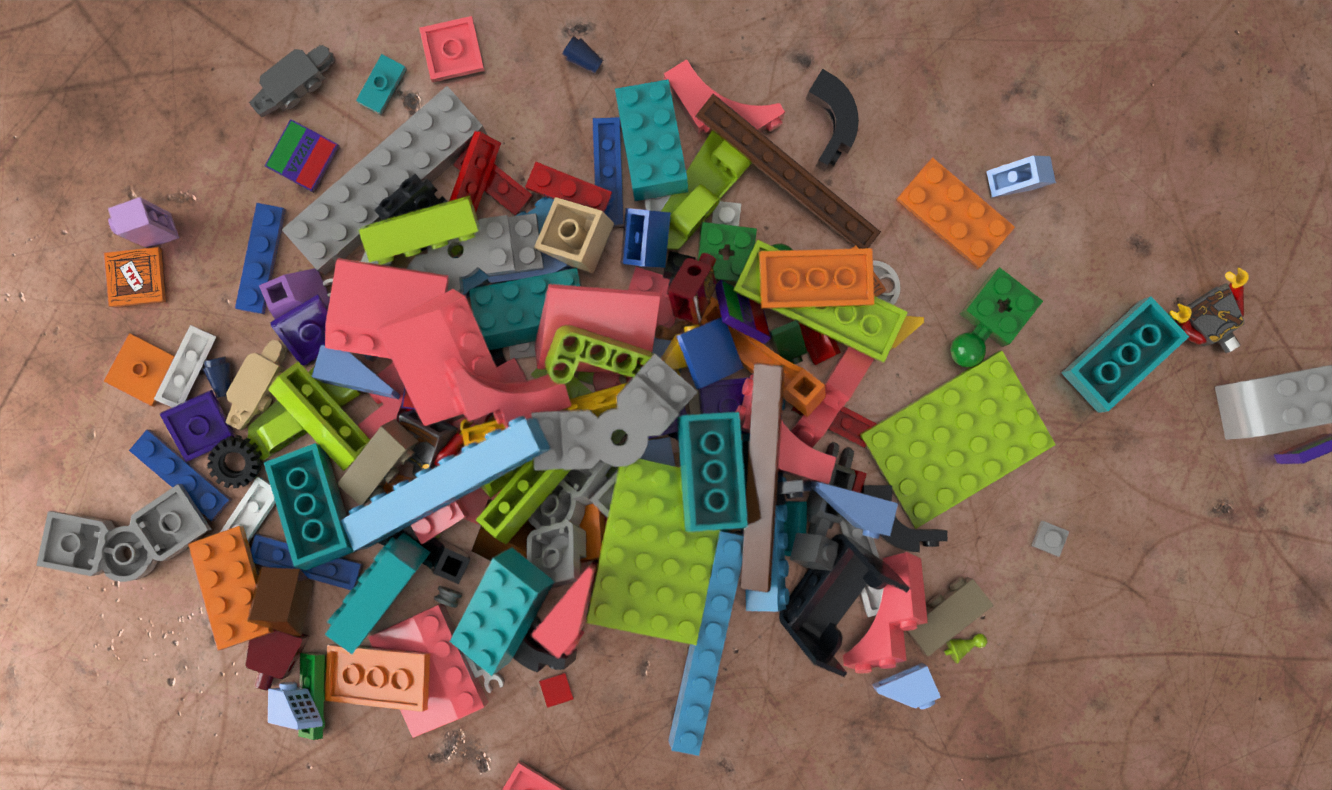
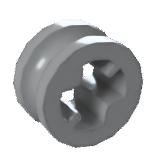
M439 586V595H435L434 600L457 608L458 603L456 601L458 598H461L462 594L453 589Z

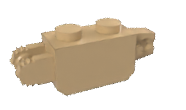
M279 340L269 341L261 354L252 353L247 355L226 392L228 401L232 403L226 419L227 424L236 429L244 430L254 415H261L262 412H266L270 407L272 393L268 389L275 379L286 370L282 363L289 350L283 342Z

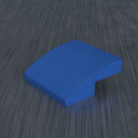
M722 317L677 336L696 389L707 386L743 369L728 325L723 323Z

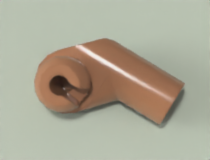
M679 321L670 328L659 325L656 327L655 337L661 340L672 341L676 334L684 333L683 327L693 326V323Z

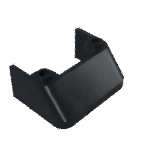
M837 534L831 539L839 544L833 570L809 569L789 596V603L786 605V609L780 611L779 620L813 665L845 677L847 674L846 670L834 657L842 645V633L836 627L867 584L876 590H880L887 584H890L906 593L910 590V587L888 564L853 539L843 534Z

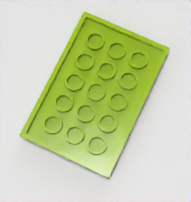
M1003 351L992 354L980 364L967 369L859 434L888 485H892V492L915 529L1056 445Z
M638 459L627 466L618 467L585 623L697 645L720 530L685 531L681 468Z

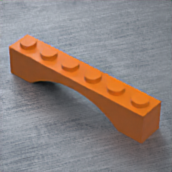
M714 297L710 299L700 326L721 317L718 301ZM728 325L741 363L752 374H754V364L756 363L785 366L783 398L806 417L826 398L825 385L807 370L787 361L761 342Z

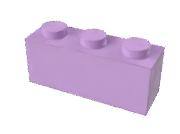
M141 197L108 208L111 216L108 222L113 233L143 247L153 248L179 238L171 213Z

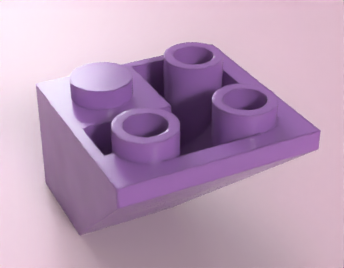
M316 268L285 274L259 285L274 319L279 318L316 295H319L325 305L329 307L330 297L327 296L329 293L326 286L323 285L324 281L320 272Z

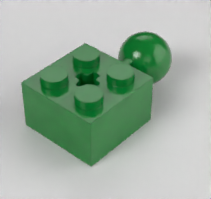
M702 222L696 260H699L702 253L712 255L716 259L713 267L716 283L723 280L730 285H736L755 245L757 228ZM782 243L771 245L781 251L793 250L788 245ZM723 249L728 250V253L732 255L728 260H723V255L719 254Z
M997 268L988 276L960 312V315L973 324L975 329L971 333L960 334L953 340L950 348L953 360L958 365L967 368L980 364L986 355L985 341L988 337L1001 347L1011 344L1042 304L1043 300L1003 269ZM998 303H1002L1005 306V311H998L1000 307Z

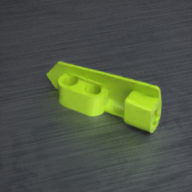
M711 131L686 171L688 192L671 195L661 212L671 213L667 250H679L701 226L702 222L716 209L720 203V198L752 164L714 131Z
M314 367L308 372L311 376L313 374ZM316 380L340 407L361 395L360 391L321 383ZM278 400L248 426V438L251 439L249 443L251 445L254 443L258 445L256 451L261 450L262 455L260 459H263V461L308 433Z

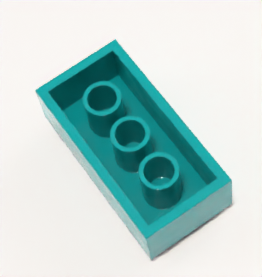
M669 79L616 88V100L634 201L688 192L687 173Z
M577 268L469 289L472 313L488 350L536 341L548 285L582 287Z
M1150 296L1137 302L1061 373L1098 413L1108 412L1187 340L1189 336Z
M739 412L683 415L678 417L685 531L748 528Z
M314 443L264 462L294 567L308 570L356 552L353 550L340 521L347 517L329 455L320 445Z
M405 533L397 540L392 537L376 555L372 565L359 578L357 585L344 598L340 608L327 621L331 626L325 635L350 654H353L431 552Z
M509 548L492 559L450 642L488 674L493 676L511 662L555 581L515 549Z

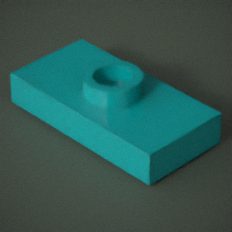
M381 54L356 99L357 103L382 115L407 68Z
M786 501L788 516L787 520L784 521V532L788 535V547L784 551L785 556H791L796 533L807 534V502Z

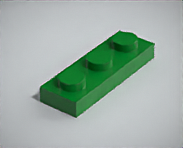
M305 652L300 653L299 687L308 689L322 719V726L299 729L298 736L311 740L323 739V729L325 727L323 716L325 700L324 673L326 671L325 655Z

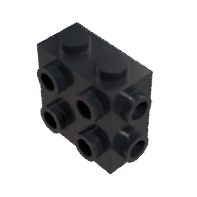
M414 174L411 178L404 180L393 194L384 198L374 211L382 220L448 201L443 196L438 199L434 195L438 190L427 178L422 181ZM428 246L421 248V251L427 249Z

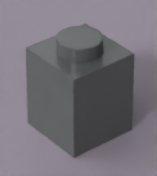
M796 533L790 560L808 569L832 571L839 544L823 535Z

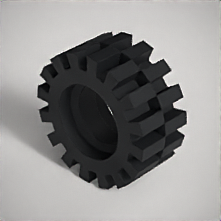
M237 435L235 438L229 436L225 440H221L211 450L212 452L208 455L207 459L210 460L207 467L208 469L212 468L209 474L211 477L217 476L218 479L215 482L218 484L224 482V487L229 488L233 485V489L239 488L241 485L244 487L261 470L260 466L263 463V459H260L262 455L261 450L256 451L258 445L256 443L251 445L249 443L251 439L247 437L243 440L240 435ZM231 452L242 455L245 460L244 469L241 471L229 469L225 463L226 455Z

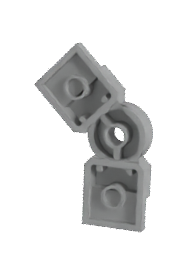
M536 213L513 217L504 215L479 219L480 229L478 232H475L476 237L465 241H459L458 238L447 240L448 245L437 249H432L430 245L428 246V254L416 255L406 269L448 275V291L454 289L461 294L464 292L462 279L473 276L479 269L489 277L544 269L542 252L534 248L539 237ZM457 245L463 246L464 252L462 256L452 258V248Z
M654 353L617 395V408L609 409L598 417L589 409L531 412V417L537 419L551 450L534 458V470L593 468L599 460L612 466L630 465L644 454L648 444V436L661 435L697 391ZM617 429H622L627 433V439L622 444H615L611 440L612 433Z
M599 460L593 468L571 469L528 519L530 524L537 530L531 531L527 537V560L555 581L552 588L575 583L580 578V559L586 558V531L579 525L585 513V505L592 504L589 499L609 479L605 475L612 466L602 460Z
M177 484L131 516L129 526L115 528L110 520L48 511L36 566L87 576L100 575L105 572L104 574L108 578L119 582L137 580L147 576L155 568L158 561L172 559L187 549L189 543L196 541L212 529L182 484ZM126 547H129L132 552L130 560H127L124 556Z

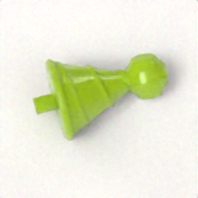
M979 633L974 636L973 640L950 639L946 642L949 649L944 650L946 656L951 654L953 661L958 664L974 646L978 648L985 647L988 643L987 638Z

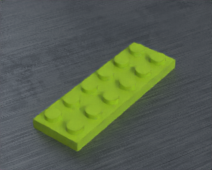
M757 240L733 291L761 304L759 252L781 250ZM874 296V305L770 308L882 363L885 362L908 313Z

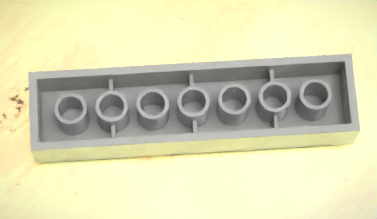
M446 86L287 224L282 231L316 270L326 275L336 266L338 258L345 259L362 244L358 231L362 226L382 221L374 210L384 198L393 194L404 180L416 174L422 181L427 178L432 183L454 164L469 146L474 131L482 132L486 135L487 132L451 89Z

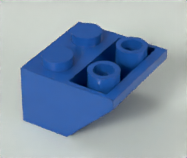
M625 208L620 263L665 268L671 213Z

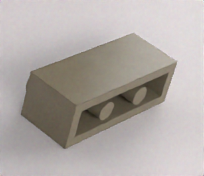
M395 419L391 420L378 429L337 484L359 505L366 504L374 496L385 492L383 489L384 485L391 483L399 475L398 467L401 464H406L414 456L413 448L419 441Z
M960 577L949 586L950 591L943 596L938 594L928 602L929 607L926 609L928 623L917 625L915 630L906 631L926 656L929 657L994 606L974 579Z

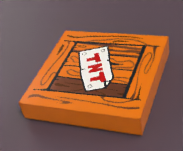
M154 247L104 253L109 307L166 302L161 248Z

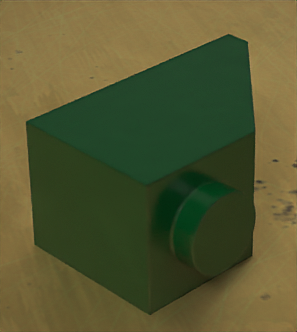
M797 320L770 331L771 339L769 341L776 354L795 365L803 362L802 356L807 354V349Z

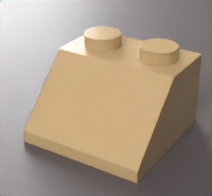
M555 197L534 248L569 266L594 273L614 222L603 211Z

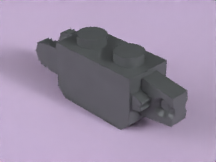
M319 45L307 54L303 50L294 49L260 76L259 84L263 88L249 102L250 105L261 117L278 108L285 111L295 107L300 102L302 96L317 90L321 86L322 81L325 79L322 73L334 63V54L324 45Z
M832 441L827 446V451L825 452L827 455L836 457V461L840 449L838 443ZM845 448L842 451L839 463L836 464L835 461L828 485L852 490L856 476L855 470L850 469L854 457L852 448ZM813 489L810 491L807 500L808 522H810L808 534L826 537L828 529H832L833 524L840 523L844 517Z

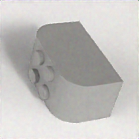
M1332 365L1215 386L1226 440L1258 437L1332 423Z

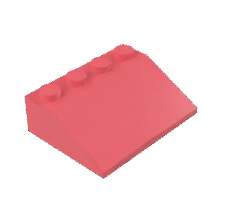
M338 258L336 260L326 319L325 348L391 359L377 328L448 292L449 276Z
M549 284L535 341L537 369L546 370L545 359L554 335L561 326L565 325L575 326L652 352L660 293ZM567 337L564 340L563 345H572L575 342L576 337ZM594 345L590 350V354L599 353L602 345ZM620 354L616 358V362L621 363L625 361L628 354ZM579 361L576 371L619 374ZM566 363L556 364L553 370H563L566 367Z
M454 289L377 328L424 426L463 414H458L453 404L452 398L456 397L454 389H449L443 373H446L447 369L444 361L455 357L461 365L472 373L488 380L502 382L466 297Z
M596 560L591 563L531 635L557 658L563 652L568 656L584 634V631L581 629L585 623L593 580L598 564Z
M441 603L368 637L372 648L430 653L428 710L423 712L401 710L412 737L463 718L484 708L488 703L479 679L474 677L464 653L450 642L456 628L446 606Z

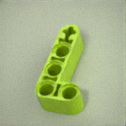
M565 325L561 326L554 335L545 359V368L550 378L559 384L567 383L572 379L579 361L633 378L642 368L640 364L645 365L654 354L648 350L575 326ZM567 337H576V340L572 345H563V342ZM594 345H602L599 353L590 354V350ZM620 354H628L625 361L621 363L616 362V358ZM566 363V367L562 371H553L556 364Z

